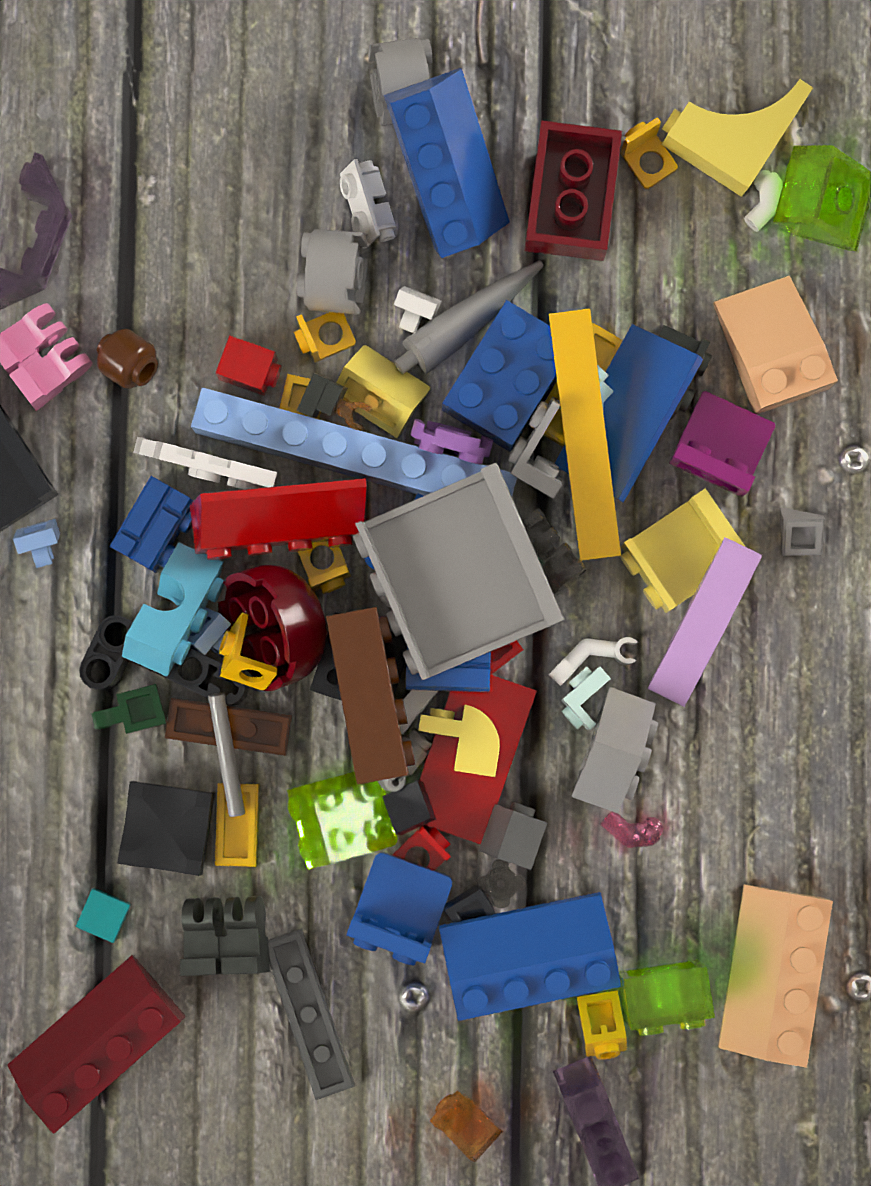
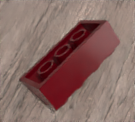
M131 955L8 1063L7 1066L26 1103L48 1129L55 1134L186 1016L135 956Z

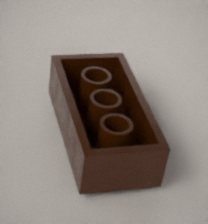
M377 607L326 616L357 785L409 775L408 766L415 765L411 740L403 741L400 725L408 724L404 700L403 698L395 699L392 685L400 683L396 658H387L385 643L393 642L387 615L380 616Z

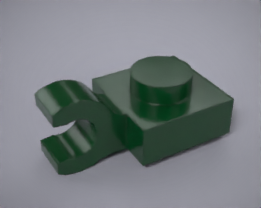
M157 684L118 693L116 696L119 706L91 713L94 728L97 730L123 723L126 734L167 724Z

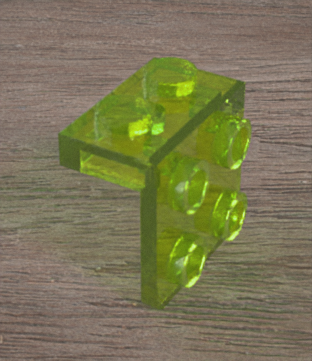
M355 772L287 790L289 797L288 811L296 824L299 835L298 848L301 857L306 862L307 869L330 865L395 846L398 841L382 796L386 795V791L379 785L378 781L357 785Z

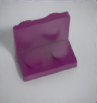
M703 391L669 464L743 497L749 492L755 479L753 474L775 429V423L716 395Z

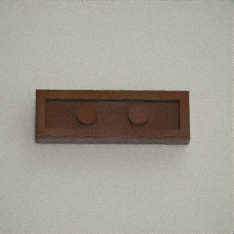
M171 698L165 738L217 746L209 703ZM227 706L235 749L287 756L292 715Z

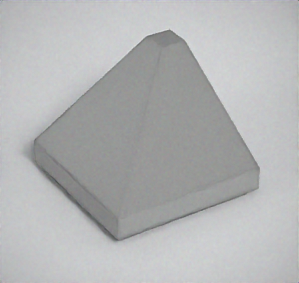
M780 508L781 555H822L824 516Z

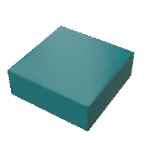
M93 888L76 927L114 943L131 904Z

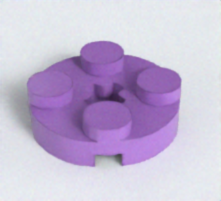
M420 419L414 420L410 434L415 438L414 443L419 445V448L422 450L443 454L444 448L451 449L454 454L459 455V459L481 465L483 458L489 457L494 441L483 435L481 439L470 437L471 431L442 423L427 421L426 425Z

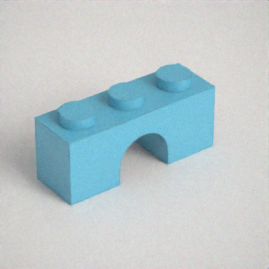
M178 542L161 572L157 592L158 595L174 602L177 608L161 611L143 604L125 636L122 657L166 677L175 663L182 665L191 646V642L187 641L191 632L193 631L198 634L201 631L208 615V611L205 610L208 601L210 600L215 603L223 589V582L225 580L220 578L223 562L218 559L208 560L206 554H196L195 549Z

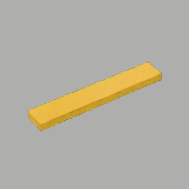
M589 308L549 314L580 561L621 556L591 311Z

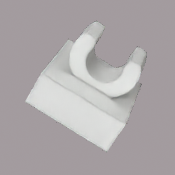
M406 286L399 289L394 302L395 306L405 309L399 328L414 333L418 330L422 316L430 320L436 316L441 300Z

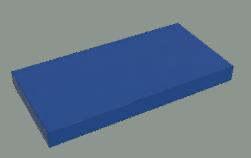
M634 324L631 325L608 366L606 373L609 376L604 380L614 391L603 402L613 494L615 499L623 503L703 361L698 354ZM564 445L554 464L559 467V470L569 474L566 446Z

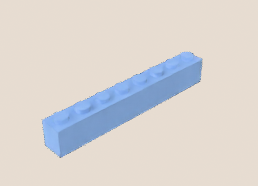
M203 387L191 424V428L199 435L355 478H366V481L413 494L419 493L423 496L481 472L480 469L487 467L483 464L467 462L446 454L428 452L414 445ZM500 469L512 496L517 477L510 474L511 472Z

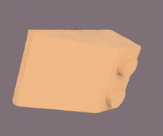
M790 276L713 303L754 414H760L826 391L838 381L825 344Z

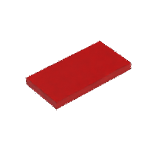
M490 674L489 692L450 691L444 710L455 712L454 720L462 721L464 705H468L482 711L494 724L500 743L496 775L491 777L454 771L459 738L435 734L419 781L424 783L436 820L425 824L426 826L435 827L440 831L481 845L494 805H497L537 692L536 690Z

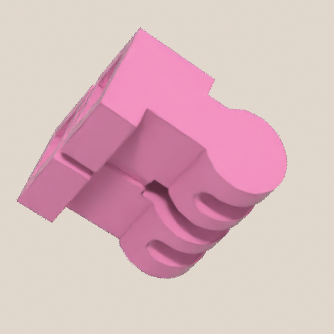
M48 303L32 309L21 320L0 333V363L35 411L62 392L63 388L81 377L93 364L86 353L80 354L68 362H64L78 349L79 344L74 337L56 344L67 331L62 321L41 330L55 316V311ZM56 344L43 358L40 356V351Z

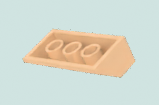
M743 885L718 1048L765 1061L807 1068L833 901L810 895Z

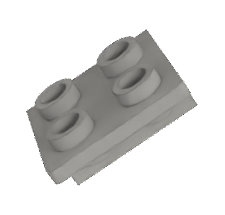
M552 397L548 404L541 400L529 421V425L534 427L528 439L522 436L519 437L508 461L513 463L510 474L553 499L562 486V476L558 475L559 467L540 455L536 457L535 461L530 456L560 407V400Z

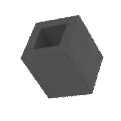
M512 802L510 809L495 804L479 851L531 870L547 822L533 818L535 809Z

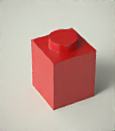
M229 335L215 374L220 381L265 396L268 386L271 388L275 387L282 365L277 364L278 357L275 351Z

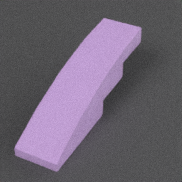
M724 537L649 683V690L685 707L762 557L761 554Z

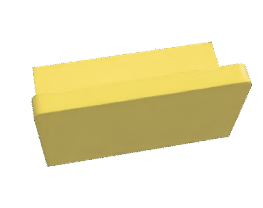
M363 345L344 366L336 382L348 388L341 403L395 438L402 434L415 409L430 391V386L408 372L401 374L393 362L366 345Z

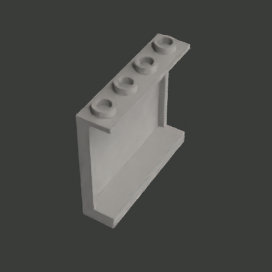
M497 463L480 469L481 472L368 521L355 523L359 533L353 535L358 551L363 559L368 556L370 557L376 571L370 574L375 591L379 597L386 595L392 611L386 613L389 624L395 636L403 634L409 650L403 652L406 664L411 674L419 673L422 680L564 620Z

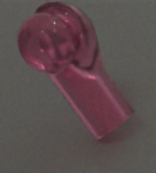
M610 811L600 823L603 828L628 848L653 846L659 842L664 830L661 821L655 817H648L640 823L629 824L622 816L613 811Z

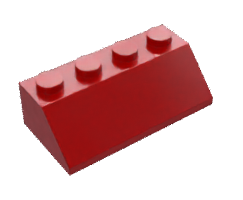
M366 478L200 494L190 505L195 553H207L208 560L232 557L231 551L247 549L248 556L273 553V546L288 545L289 552L313 549L312 543L328 541L329 548L353 545V535L359 533L355 523L364 522Z

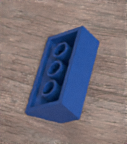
M462 68L384 95L433 247L439 256L444 258L480 245L510 223Z
M600 892L439 925L458 1021L622 987L614 945Z

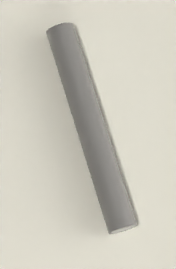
M214 693L208 695L228 814L230 817H236L245 814L225 694Z

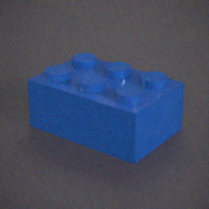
M506 300L444 399L442 411L479 434L494 440V443L511 452L529 424L541 400L543 401L557 378L550 326Z

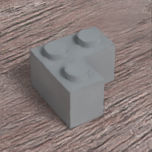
M609 687L597 716L591 742L579 768L571 797L615 813L619 812L625 798L633 799L639 782V777L635 776L636 771L644 773L652 749L645 746L646 744L651 745L658 727V722L652 720L656 703Z

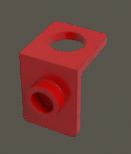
M421 826L392 855L405 859L409 849L416 846L423 847L430 856L427 868L436 870L445 860L447 861L451 857L450 853L446 850L451 843L435 827L428 831L424 826Z

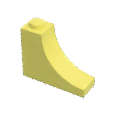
M799 79L795 86L776 103L759 111L739 115L715 113L688 102L682 113L674 109L664 124L662 130L668 134L661 145L742 197L758 175L813 87Z

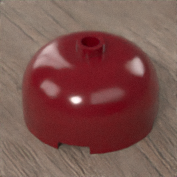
M259 565L229 575L223 582L227 589L225 600L218 602V613L231 623L227 628L228 631H230L241 613L248 614L246 627L256 624L260 628H265L244 636L240 653L241 656L266 663L278 669L275 678L263 691H275L308 676L321 660L327 638L324 612L319 599L310 585L297 573L278 565ZM247 669L252 677L263 676L258 671Z

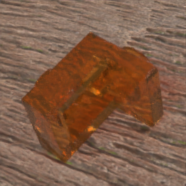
M459 1091L444 1097L435 1108L436 1114L430 1119L432 1125L443 1131L466 1157L473 1162H476L503 1132L470 1097Z

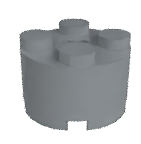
M412 38L369 45V62L376 61L377 69H373V74H370V83L377 118L381 117V126L393 125L384 95L429 79L428 64H432V50L429 39L420 40V38Z
M314 229L312 233H303L301 255L306 257L305 273L300 272L298 275L297 296L304 297V305L307 306L309 311L347 314L360 313L361 310L356 303H363L368 269V259L360 257V247H367L365 233Z

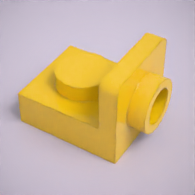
M618 990L577 997L586 1056H596L599 1060H607L619 1056L622 1051H626L627 1036Z

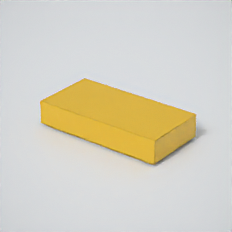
M223 783L217 784L215 866H257L260 784H240L245 814L236 817H230L228 814Z

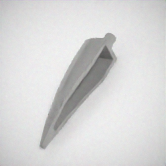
M539 260L503 277L455 304L403 340L402 344L407 352L394 361L396 368L401 374H404L418 364L425 374L430 372L459 350L494 318L505 301H511L542 269L543 263Z

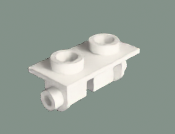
M354 159L340 173L341 192L348 199L352 212V229L354 232L365 233L367 247L378 237L380 242L392 240L395 238L394 231L397 227L389 202L375 204L374 199L386 195L379 168L374 166L371 160L358 163V159Z

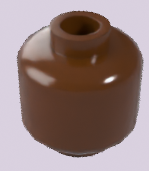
M124 328L112 334H107L100 340L97 346V367L99 371L121 387L132 389L137 386H144L153 378L157 371L158 361L154 346L131 330Z

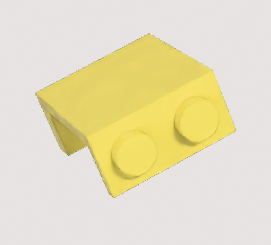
M705 488L632 539L630 538L621 545L625 553L620 557L633 576L639 573L647 584L643 592L656 610L662 607L665 613L694 595L724 537L744 547L745 545Z

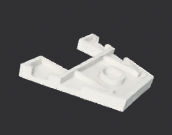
M137 437L133 452L190 467L188 475L219 483L221 475L229 477L228 486L243 490L257 489L261 486L273 487L277 474L274 471Z

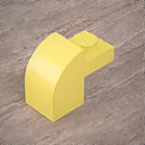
M464 705L462 721L454 720L455 712L430 708L429 716L421 714L419 732L459 738L454 771L495 777L500 743L497 730L488 716L468 705Z

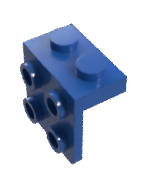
M385 852L378 853L373 860L346 935L354 938L353 943L360 948L376 951L377 947L393 952L392 957L399 962L415 965L418 961L425 964L452 887L451 877Z

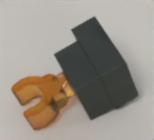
M313 373L297 411L310 417H317L320 411L330 416L337 414L345 419L350 428L363 430L364 426L353 420V412L357 408L370 412L372 407L364 402L351 403L343 400L348 388L333 382L334 380L321 374Z

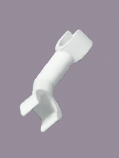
M631 637L622 638L618 642L589 638L583 639L555 667L549 676L561 686L589 655L615 658L622 665H630L636 660L624 658L620 653V647L623 644L635 645L638 641Z

